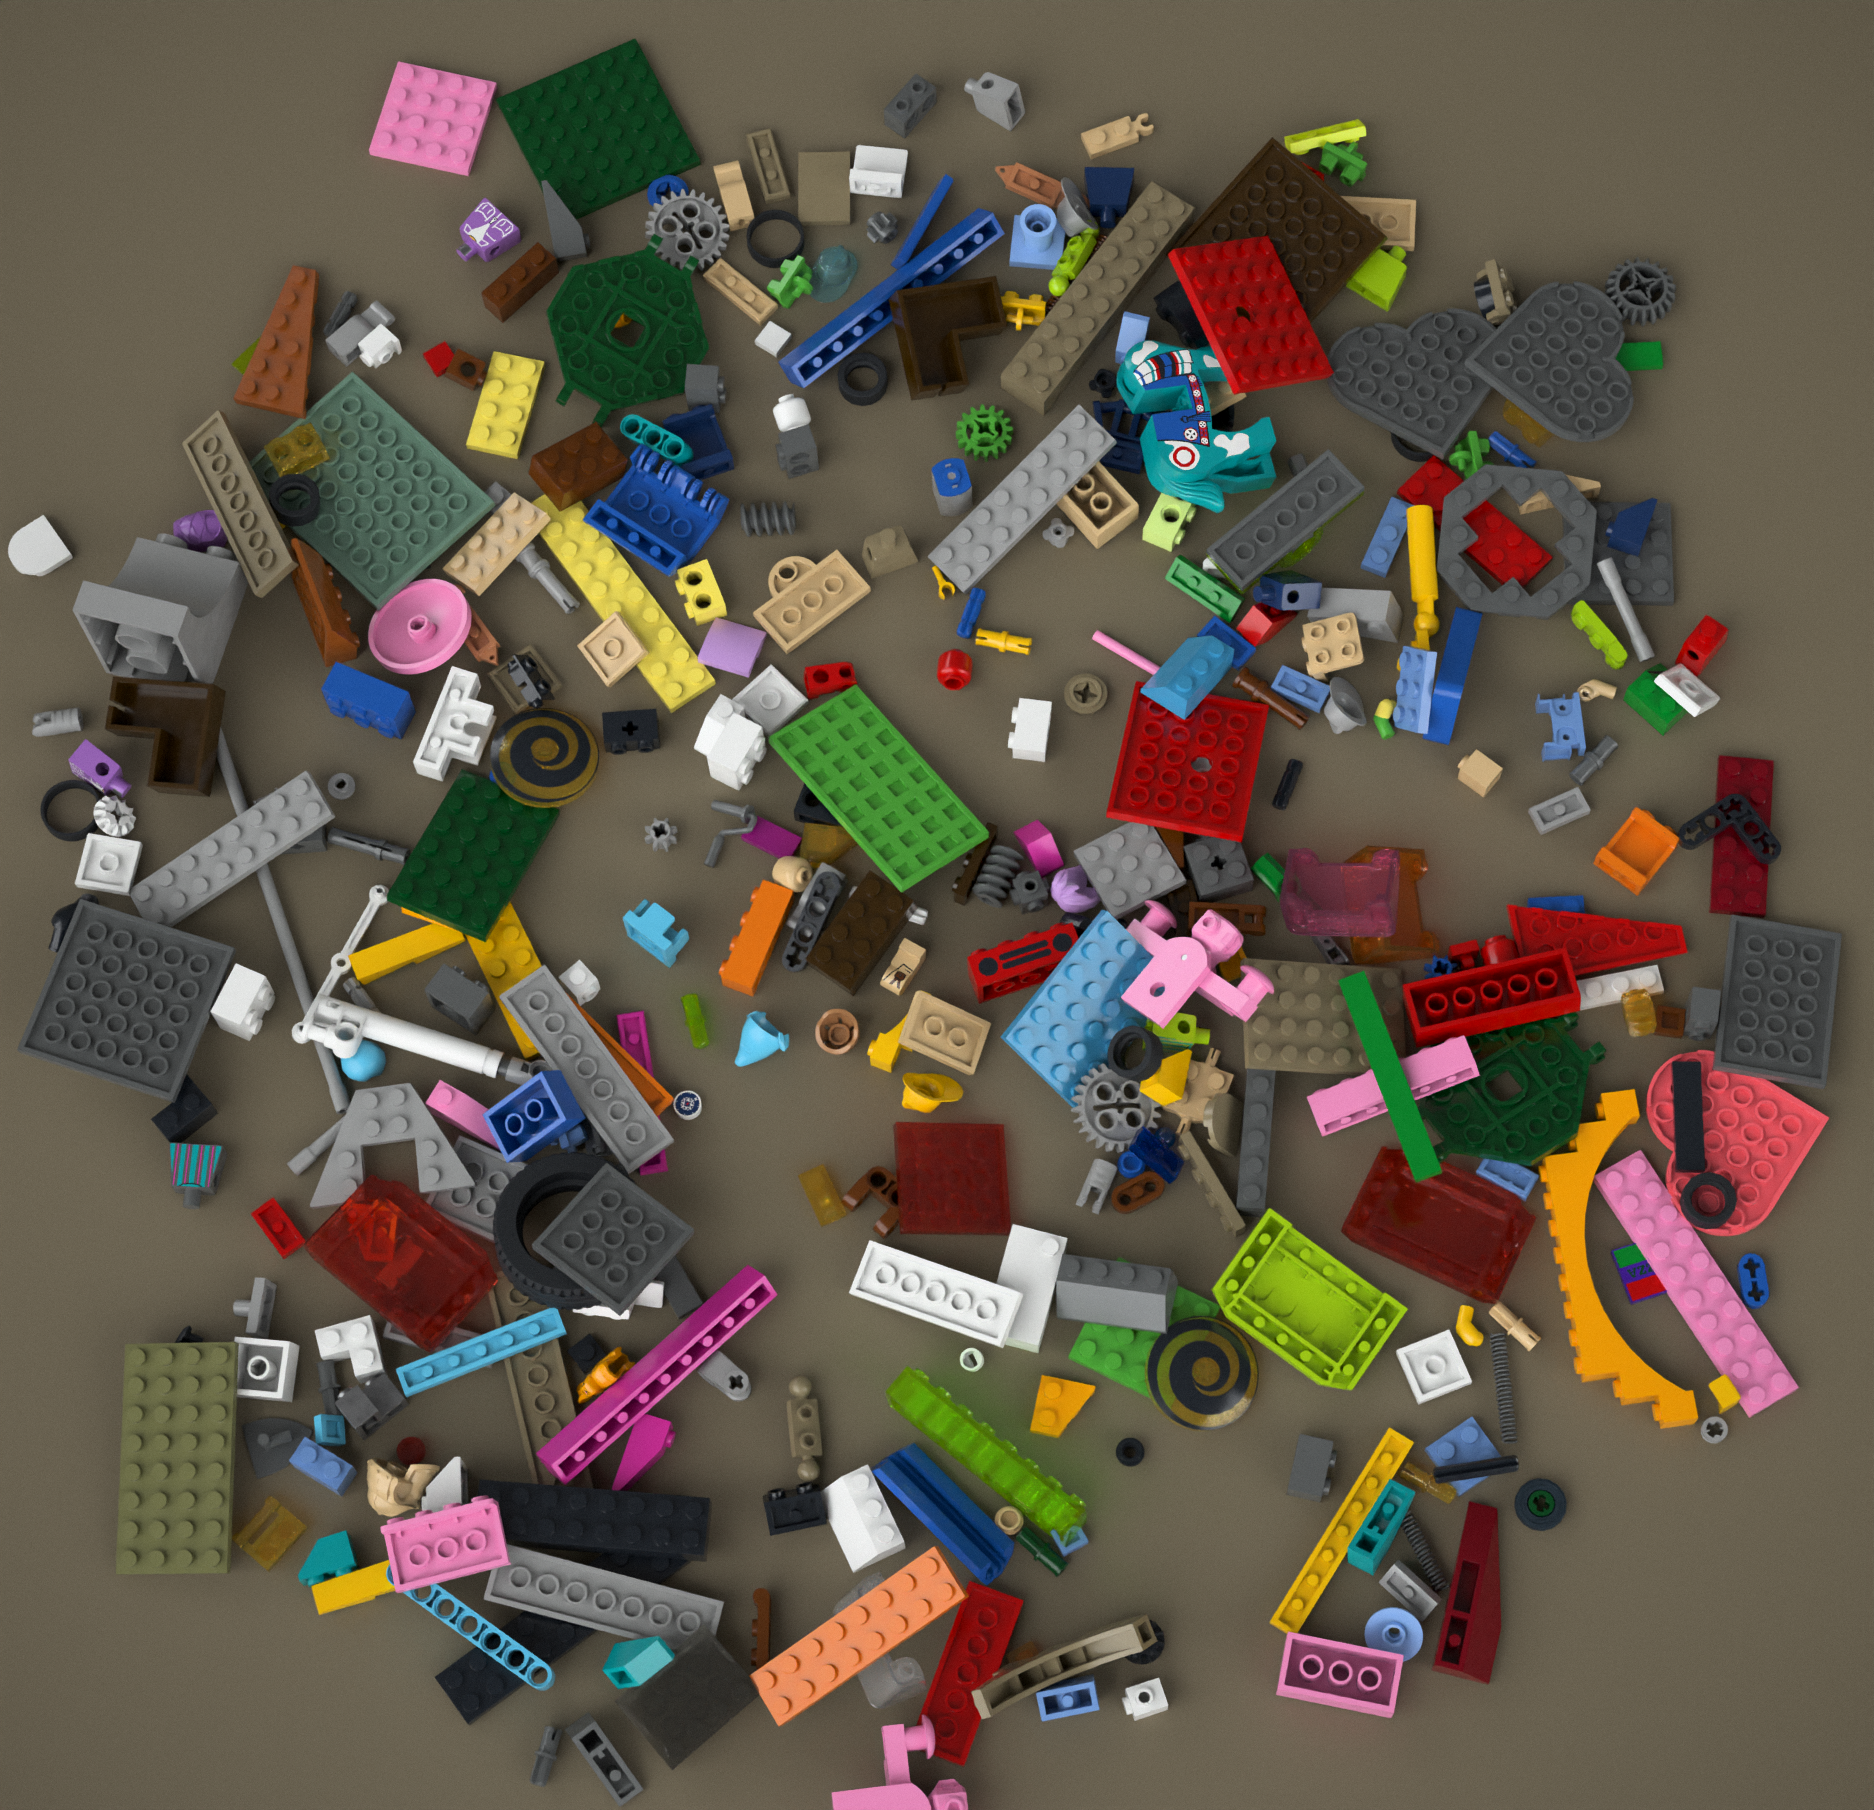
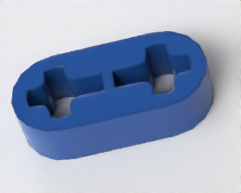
M1749 1253L1744 1255L1737 1265L1742 1301L1747 1307L1758 1309L1766 1303L1769 1297L1767 1276L1763 1259L1756 1254ZM1748 1261H1751L1753 1266L1758 1267L1754 1271V1278H1751L1749 1269H1744ZM1752 1284H1755L1757 1293H1762L1758 1302L1754 1300V1297L1748 1296L1752 1291Z

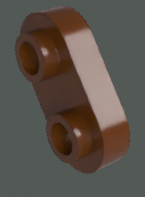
M1148 1171L1117 1186L1111 1196L1113 1208L1118 1213L1130 1214L1152 1203L1162 1196L1164 1180L1158 1173ZM1152 1184L1155 1186V1190L1148 1192L1145 1186ZM1122 1197H1128L1130 1199V1203L1124 1205L1120 1202V1199Z

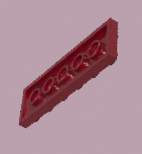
M1719 755L1717 759L1715 804L1728 795L1740 794L1746 798L1770 830L1774 760ZM1731 803L1728 811L1724 813L1725 817L1732 810L1739 812L1740 805H1733ZM1714 816V828H1717L1720 825V821ZM1754 823L1744 825V831L1749 835H1756L1759 832L1757 825ZM1730 826L1713 837L1709 913L1764 918L1767 902L1768 864L1760 863ZM1764 835L1759 839L1761 843L1765 837ZM1764 846L1762 853H1769V848Z

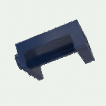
M712 404L696 406L692 411L683 414H672L662 421L665 430L680 437L692 448L694 455L692 461L679 467L695 476V480H704L735 469L730 449L727 448ZM682 448L677 449L674 456L679 454Z

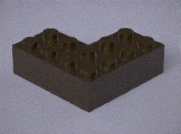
M996 276L896 290L889 299L911 401L933 398L937 393L938 396L962 393L969 385L960 341L1000 335L1007 327Z
M113 676L109 700L121 707H125V710L122 711L115 706L108 705L105 730L117 736L154 739L147 787L159 793L210 797L226 691L215 684Z

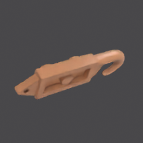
M1016 162L1015 165L997 166L995 168L997 174L1006 184V189L1039 204L1046 205L1051 209H1058V205L1065 197L1061 182ZM1082 194L1089 209V200L1084 194Z
M453 584L462 592V594L466 592V590L461 585ZM470 606L472 614L471 627L464 643L478 662L485 661L498 666V648L501 646Z

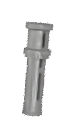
M532 542L529 543L516 556L515 560L521 562L526 567L531 578L539 580L564 609L566 614H571L575 611L573 606L579 607V601L572 596L549 569L548 560L542 559L535 551V545Z

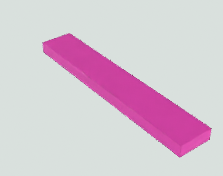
M644 1011L616 1015L621 1047L654 1078ZM665 1149L639 1167L640 1176L668 1171Z

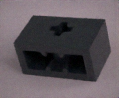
M657 709L602 713L603 739L606 753L611 752L614 755H621L627 751L638 750L642 753H648L654 749H660ZM630 731H634L632 736H628Z

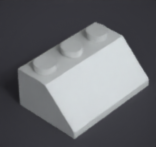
M868 1464L840 1477L820 1492L825 1514L853 1573L905 1549L902 1535Z

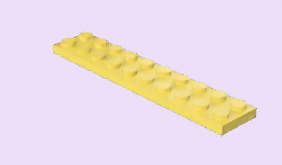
M545 494L531 502L547 513L551 519L538 533L602 621L604 622L615 611L620 612L650 652L636 666L671 713L716 684L715 679L706 667L698 663V656L612 541L583 522V518L589 511L582 501L560 512Z

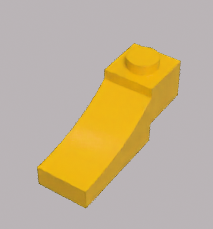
M907 1015L891 1031L886 1034L880 1033L877 1040L873 1039L867 1052V1055L870 1056L871 1066L892 1073L901 1049L913 1051V1049L898 1043Z

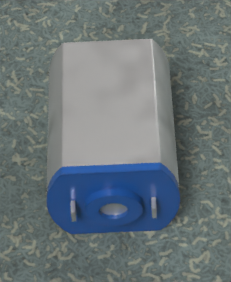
M950 458L937 463L932 468V487L940 514L943 516H958L967 512L972 507V484L964 460Z

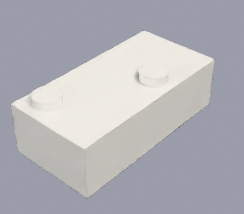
M1015 1224L1012 1225L996 1284L1022 1293L1023 1298L1005 1345L1039 1353L1056 1290V1279L1062 1254H1066L1068 1238Z

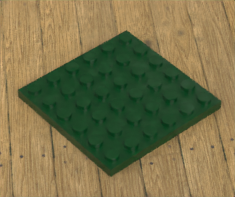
M636 38L496 99V103L542 193L541 181L547 180L576 220L649 188L650 184L665 175L677 176L701 165L696 151Z

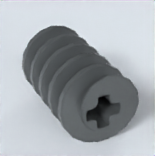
M783 501L781 509H778L776 502H772L770 510L767 509L765 502H762L760 510H757L755 504L751 503L749 511H746L744 504L741 503V527L747 537L752 536L754 529L758 537L762 536L764 529H766L769 536H772L775 528L780 536L784 534L785 528H787L790 535L794 534L796 529L794 502L792 509H789L786 501Z
M996 845L991 848V855L986 858L987 865L982 867V874L977 877L978 884H975L972 890L982 902L992 907L1002 908L1003 904L997 899L1007 898V894L1002 891V888L1011 889L1012 885L1006 879L1013 880L1016 878L1011 869L1020 870L1021 867L1015 860H1024V858L1017 851L1009 847Z

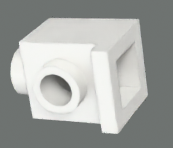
M379 324L358 343L361 351L359 356L368 367L373 365L377 368L379 365L388 362L394 352L398 355L402 352L399 339L382 324Z

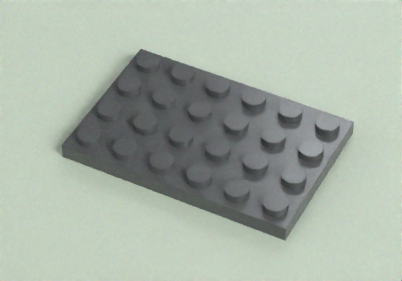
M1731 915L1712 1070L1819 1089L1825 1088L1841 948V933Z

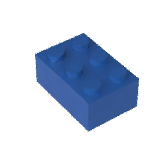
M335 662L321 688L332 714L340 718L345 716L352 718L356 724L364 728L371 726L378 729V732L387 738H393L394 736L402 739L416 713L408 691L338 662Z
M561 1070L539 1072L482 1114L507 1163L527 1161L585 1119Z

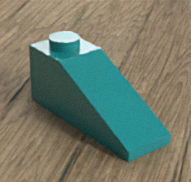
M1389 1479L1347 1547L1349 1564L1372 1576L1374 1575L1397 1534L1415 1496V1491Z

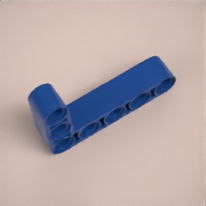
M1456 607L1431 701L1428 734H1423L1422 739L1445 745L1450 743L1483 613Z

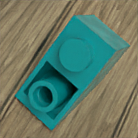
M345 1530L317 1540L298 1574L299 1581L303 1586L308 1585L311 1588L313 1585L325 1582L327 1578L339 1577L359 1569L349 1533Z
M660 1636L615 1643L602 1671L617 1689L640 1686L671 1662L675 1654Z

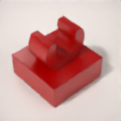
M1477 940L1449 946L1447 953L1449 962L1451 964L1459 963L1461 971L1473 969L1475 967L1473 959L1477 958L1479 953Z

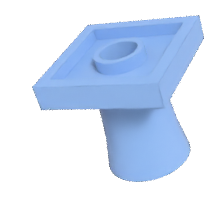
M1034 204L1025 208L1021 215H1014L1009 266L1055 269L1057 261L1063 254L1065 231L1051 208L1042 204Z

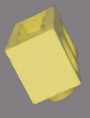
M707 559L677 569L679 579L675 580L679 595L685 594L687 603H684V607L689 619L694 617L696 625L699 626L715 620L716 617L727 616L725 602ZM693 579L701 580L697 585L689 584ZM702 602L710 603L707 608L698 607Z

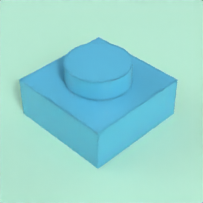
M327 1414L314 1416L316 1444L327 1446H342L346 1444L344 1416Z

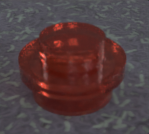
M416 1437L404 1438L397 1447L399 1460L408 1466L419 1464L426 1454L424 1443Z

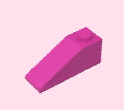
M644 1414L634 1423L611 1490L628 1491L664 1455L666 1448L672 1447L676 1432L672 1431L673 1426L670 1421Z

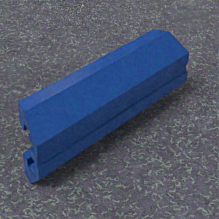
M915 1443L899 1449L871 1468V1471L985 1585H989L993 1579L1003 1573L1013 1554L1014 1542Z

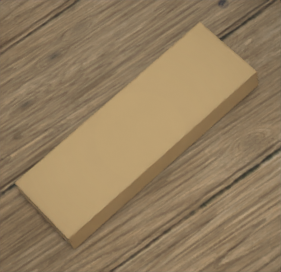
M719 258L703 274V279L760 326L778 309V304L722 258Z

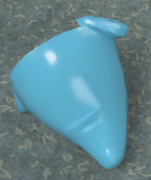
M754 1011L746 1015L747 1019L743 1025L740 1046L735 1059L737 1066L742 1067L765 1059L779 1049L786 1051L789 1046V1034L783 1035L782 1032H779L765 1018V1012Z

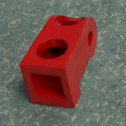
M851 662L805 667L803 680L808 700L819 698V695L834 693L835 691L843 692L855 684L857 685Z

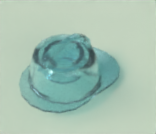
M839 245L838 247L834 246L824 249L811 269L813 271L812 278L809 281L813 286V291L810 296L816 301L828 303L839 299L845 293L858 268L857 260L851 252L844 249V246Z

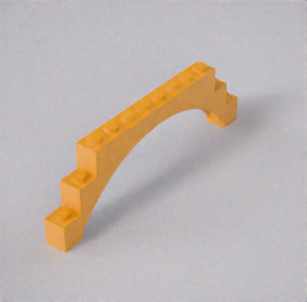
M1635 1089L1601 1093L1598 1103H1595L1596 1118L1601 1121L1579 1124L1577 1137L1567 1143L1568 1150L1573 1152L1546 1156L1542 1161V1166H1538L1540 1182H1545L1547 1193H1543L1544 1206L1546 1210L1550 1209L1552 1220H1548L1549 1233L1551 1237L1555 1236L1557 1247L1553 1248L1554 1260L1556 1264L1561 1266L1562 1274L1558 1275L1559 1287L1561 1292L1565 1291L1567 1302L1563 1303L1566 1319L1571 1320L1572 1329L1568 1332L1571 1347H1576L1577 1357H1574L1576 1374H1581L1582 1382L1616 1378L1613 1381V1391L1616 1398L1620 1397L1621 1405L1655 1401V1404H1652V1413L1654 1420L1659 1421L1660 1429L1692 1425L1698 1419L1693 1390L1685 1391L1669 1382L1645 1364L1629 1348L1605 1313L1590 1275L1584 1236L1585 1213L1589 1191L1596 1170L1612 1143L1628 1125L1636 1124L1640 1116Z

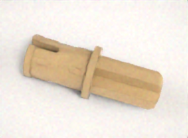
M1497 1302L1490 1309L1489 1314L1508 1331L1506 1334L1508 1336L1511 1334L1528 1351L1541 1339L1540 1336L1522 1322V1317L1519 1319L1501 1302Z

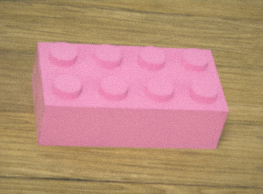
M1288 1632L1276 1695L1392 1718L1404 1655Z

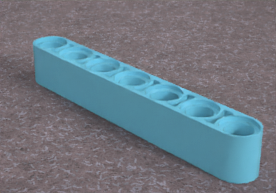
M389 1565L386 1570V1577L394 1586L391 1566ZM430 1585L431 1593L425 1599H419V1588L403 1592L535 1689L545 1691L553 1686L555 1672L548 1664L439 1585ZM447 1601H452L454 1603V1611L448 1616H443L441 1614L442 1605ZM470 1618H476L478 1622L476 1630L466 1633L464 1630L465 1621ZM492 1635H499L501 1638L500 1646L494 1650L488 1649V1639ZM515 1652H523V1663L520 1666L513 1667L510 1663L511 1656ZM538 1669H546L548 1673L546 1681L541 1684L535 1683L534 1673Z

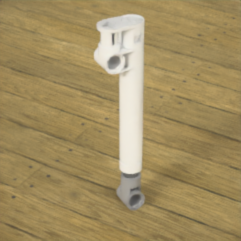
M322 994L317 996L301 1034V1041L306 1042L308 1039L324 1043L325 1047L331 1048L333 1053L340 1058L346 1059L354 1056L363 1037H367L473 1072L484 1073L486 1076L495 1079L498 1075L505 1076L506 1081L523 1085L541 1071L552 1070L544 1060H537L531 1063L516 1057L507 1059L504 1058V1052L495 1049L491 1050V1048Z

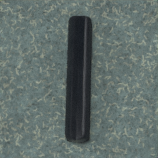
M1516 1455L1440 1466L1434 1468L1433 1476L1435 1482L1441 1484L1518 1471L1519 1462Z

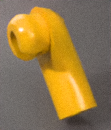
M1461 1305L1455 1327L1456 1333L1465 1344L1477 1347L1482 1344L1484 1337L1471 1323L1474 1308Z

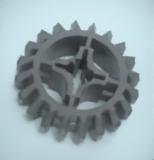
M1637 256L1634 263L1627 258L1624 261V265L1618 263L1615 271L1609 273L1608 280L1605 283V294L1618 307L1623 318L1622 322L1630 319V324L1633 326L1636 321H1640L1643 327L1648 320L1653 325L1656 323L1657 318L1662 320L1665 314L1671 311L1672 303H1674L1676 298L1674 294L1676 285L1672 284L1674 280L1673 275H1667V267L1659 269V261L1652 265L1650 264L1649 257L1645 262H1641ZM1626 280H1629V287H1626V290L1621 292L1619 286ZM1656 292H1660L1661 298L1652 304V296Z

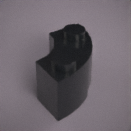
M1176 281L1153 297L1157 305L1155 308L1157 314L1162 320H1166L1177 330L1179 339L1184 346L1197 350L1210 344L1180 281Z

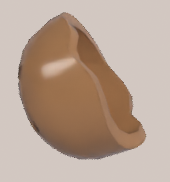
M831 1009L825 1012L815 1029V1037L819 1046L826 1052L834 1055H842L849 1052L856 1045L860 1035L857 1020L850 1012L843 1009Z

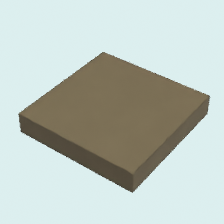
M531 644L516 653V655H528L536 662L537 670L541 677L550 684L552 694L562 688L561 682ZM512 656L488 672L487 677L515 714H518L532 707H529L520 692L527 686L526 682L521 687H517L508 673L509 668L507 664L515 660Z

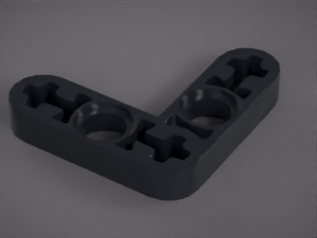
M1740 794L1728 795L1680 827L1677 835L1679 837V845L1682 848L1693 850L1731 826L1760 863L1772 864L1781 853L1779 841L1746 798ZM1731 803L1733 805H1740L1739 812L1732 810L1725 817L1724 813L1728 811ZM1715 816L1719 819L1720 825L1717 828H1710L1706 825L1705 818ZM1754 823L1757 825L1759 832L1756 835H1749L1744 831V825ZM1700 827L1701 831L1696 834L1694 841L1691 838L1685 839L1686 831L1692 834ZM1764 835L1765 837L1761 843L1759 839ZM1764 846L1774 849L1772 856L1769 853H1762Z

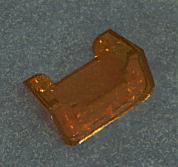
M1367 845L1343 863L1341 879L1352 956L1356 964L1372 965L1429 959L1439 954V940L1435 933L1423 931L1416 883L1423 878L1428 870L1424 849Z

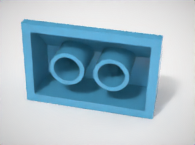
M1214 636L1187 638L1141 688L1140 692L1185 720L1231 669L1234 649Z

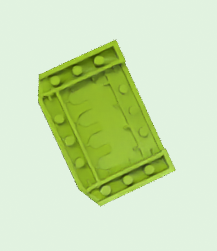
M1268 1208L1211 1290L1227 1319L1320 1386L1350 1391L1355 1387L1408 1308L1386 1292H1380L1291 1227L1293 1224L1271 1208Z

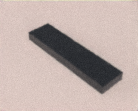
M1672 1061L1675 1172L1704 1173L1701 1062Z

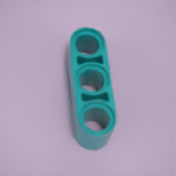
M634 414L624 417L621 421L620 430L622 434L635 445L645 444L652 449V453L656 451L660 454V458L666 461L670 460L674 463L673 465L680 466L692 461L694 457L692 448L673 433ZM639 426L638 431L632 434L633 430ZM660 437L659 442L653 445L655 439ZM682 448L680 453L674 456L675 451Z

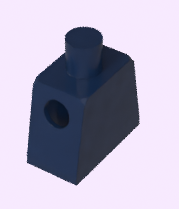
M1085 167L1084 185L1086 197L1089 200V211L1093 217H1100L1101 227H1115L1116 217H1124L1127 213L1134 182V168Z
M1292 570L1264 574L1260 578V586H1256L1253 590V597L1256 602L1264 603L1279 610L1320 609L1322 582Z

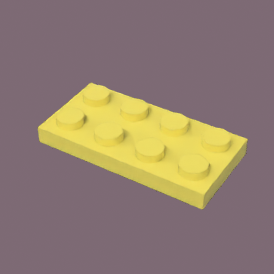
M496 351L493 352L467 439V449L514 459L519 458L544 373V361Z

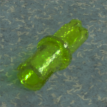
M694 993L687 994L681 997L686 1016L684 1023L689 1028L693 1047L695 1049H703L709 1045L704 1025L706 1017L702 1016L698 995Z

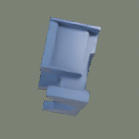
M1579 692L1573 693L1572 699L1565 700V694H1563L1562 698L1540 700V695L1538 694L1535 702L1536 714L1549 713L1553 731L1552 742H1546L1543 745L1541 751L1542 762L1559 759L1570 760L1572 749H1577L1578 756H1584L1586 744Z

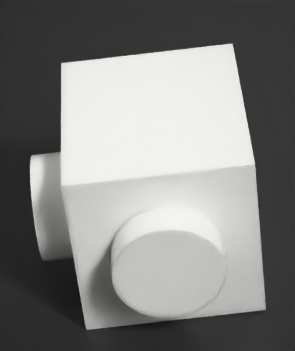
M580 960L559 976L562 988L580 1006L592 1000L600 990L598 979Z
M1159 1678L1125 1689L1126 1697L1122 1698L1126 1714H1132L1134 1721L1168 1710V1702Z

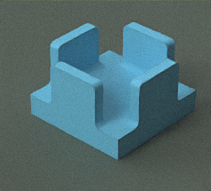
M646 899L633 912L629 910L623 917L627 936L668 968L674 964L677 953L689 940L687 930L682 928L678 933L670 927L675 922L673 915L657 903H653L650 906V902Z

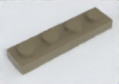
M1191 1132L1183 1133L1179 1136V1146H1177V1149L1184 1161L1189 1160L1194 1168L1191 1172L1198 1185L1203 1183L1208 1193L1205 1196L1213 1209L1217 1207L1222 1215L1219 1219L1227 1233L1231 1231L1235 1238L1244 1234L1246 1224Z

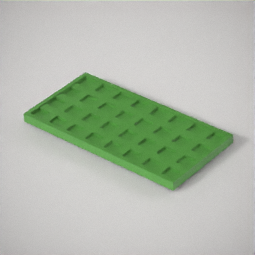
M856 684L769 736L770 745L901 893L989 837V831Z

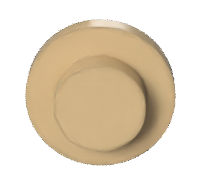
M1005 1506L996 1513L995 1524L1006 1535H1014L1023 1527V1515L1017 1508Z

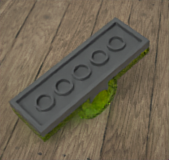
M1328 449L1207 548L1206 556L1243 595L1260 581L1262 575L1268 574L1278 565L1281 568H1288L1303 559L1320 541L1323 535V528L1364 495V486Z

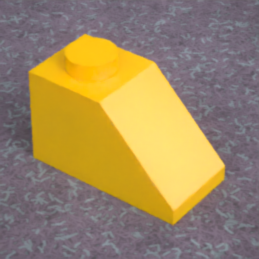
M1186 1049L1162 1059L1161 1066L1157 1072L1149 1079L1141 1081L1139 1091L1162 1106L1182 1099L1192 1051Z

